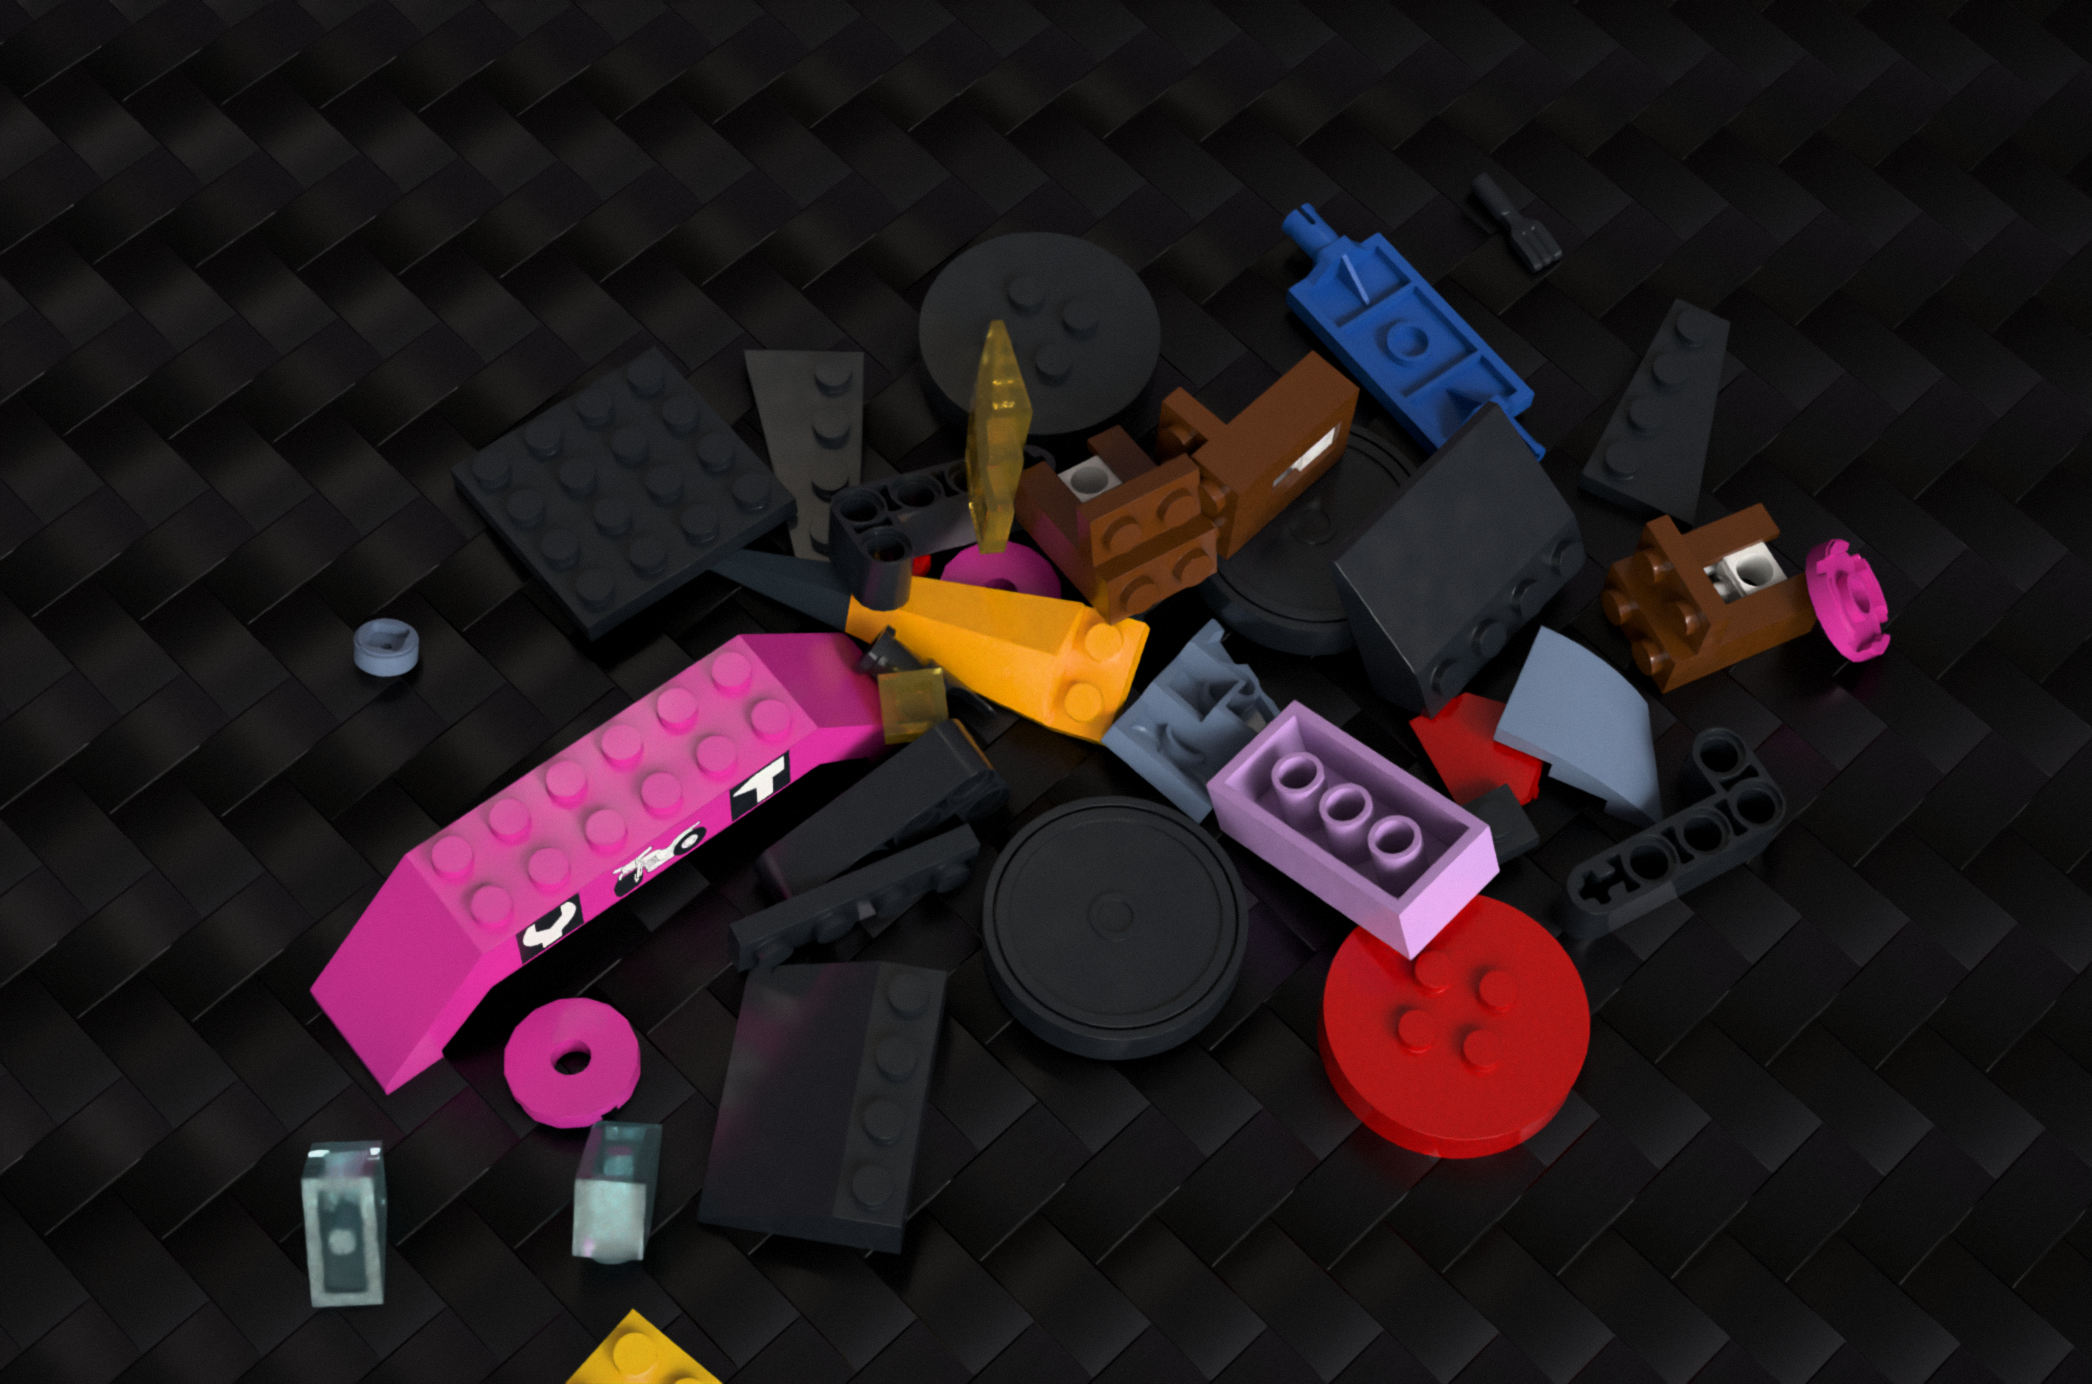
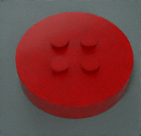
M1477 894L1412 960H1409L1358 925L1342 943L1331 964L1320 999L1317 1034L1321 1059L1334 1089L1344 1104L1368 1128L1386 1140L1416 1153L1449 1159H1469L1503 1152L1519 1145L1545 1127L1556 1115L1565 1102L1583 1066L1590 1038V1014L1588 1000L1579 973L1560 943L1544 927L1522 911L1504 902Z

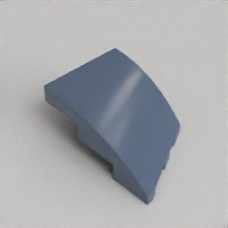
M1213 618L1187 643L1180 654L1151 682L1140 698L1110 727L1100 740L1197 824H1200L1213 809L1206 784L1281 713L1273 700L1262 691L1259 686V680L1248 664L1238 665L1233 662L1220 643L1224 629Z
M1541 626L1498 723L1493 740L1551 763L1552 766L1548 776L1607 800L1603 810L1607 814L1643 829H1648L1663 821L1647 702L1620 673L1604 660L1569 638Z

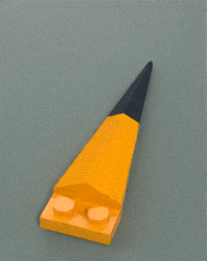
M739 549L708 569L868 644L889 624L896 630L895 638L923 660L934 659L978 696L1051 731L1101 746L1105 745L1100 740L1122 715L1150 630L1145 622L1126 618L1110 626L1095 608L1086 606L1081 602L912 576L909 600L903 607L893 611H875L862 606L855 599L832 563L747 549Z

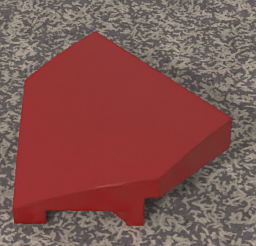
M1467 692L1454 697L1432 720L1420 715L1409 721L1456 804L1462 806L1506 783L1521 806L1530 802L1531 798L1537 799L1539 793L1538 783L1545 761L1493 740L1494 733L1507 704Z

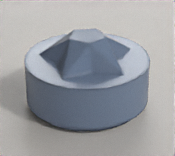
M386 618L372 620L360 626L354 634V661L360 669L377 676H396L411 670L418 661V634L414 628L402 621Z

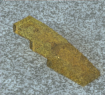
M1003 320L991 321L969 407L965 449L968 504L980 554L1005 552L1015 513L1013 502L1024 463L1022 454L1033 414V409Z

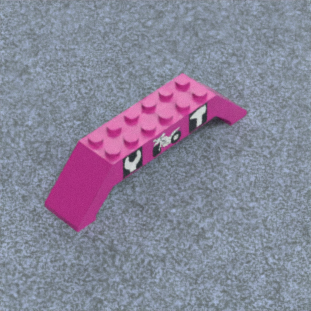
M845 632L739 634L406 853L310 988L311 995L385 1094L388 1095L444 1057L442 1049L491 987L819 764L867 757L873 763L922 730L923 723L896 703L897 695L868 672L860 675L853 670L863 652Z

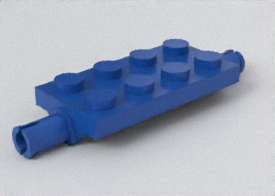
M1309 203L1300 206L1304 216L1295 209L1286 217L1282 224V231L1290 236L1313 260V270L1305 279L1288 289L1285 303L1430 457L1489 400L1499 404L1537 461L1539 462L1543 458L1546 449L1541 444H1538L1514 419L1515 416L1531 406L1535 393L1379 232L1362 243L1353 241L1346 235L1340 238Z

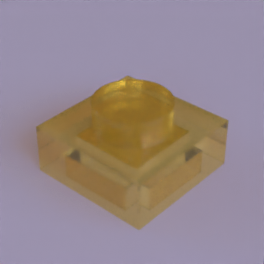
M942 667L878 675L885 744L914 741L937 724L949 720Z

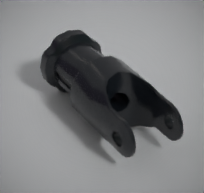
M889 624L872 640L853 667V670L860 675L868 672L896 694V703L929 729L944 722L939 712V704L943 694L963 699L988 718L996 719L997 717L995 710L986 701L932 658L923 660L895 638L896 630Z

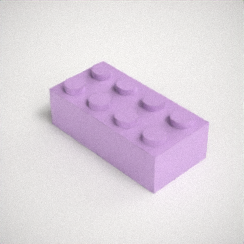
M1296 700L1290 703L1206 784L1220 829L1409 960H1412L1500 872L1488 824Z

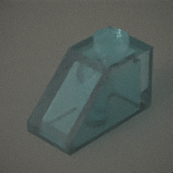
M599 1121L592 1125L575 1177L572 1256L591 1257L593 1260L603 1264H620L629 1260H643L652 1223L662 1125Z
M382 1140L312 1143L301 1178L312 1307L383 1304L387 1199Z

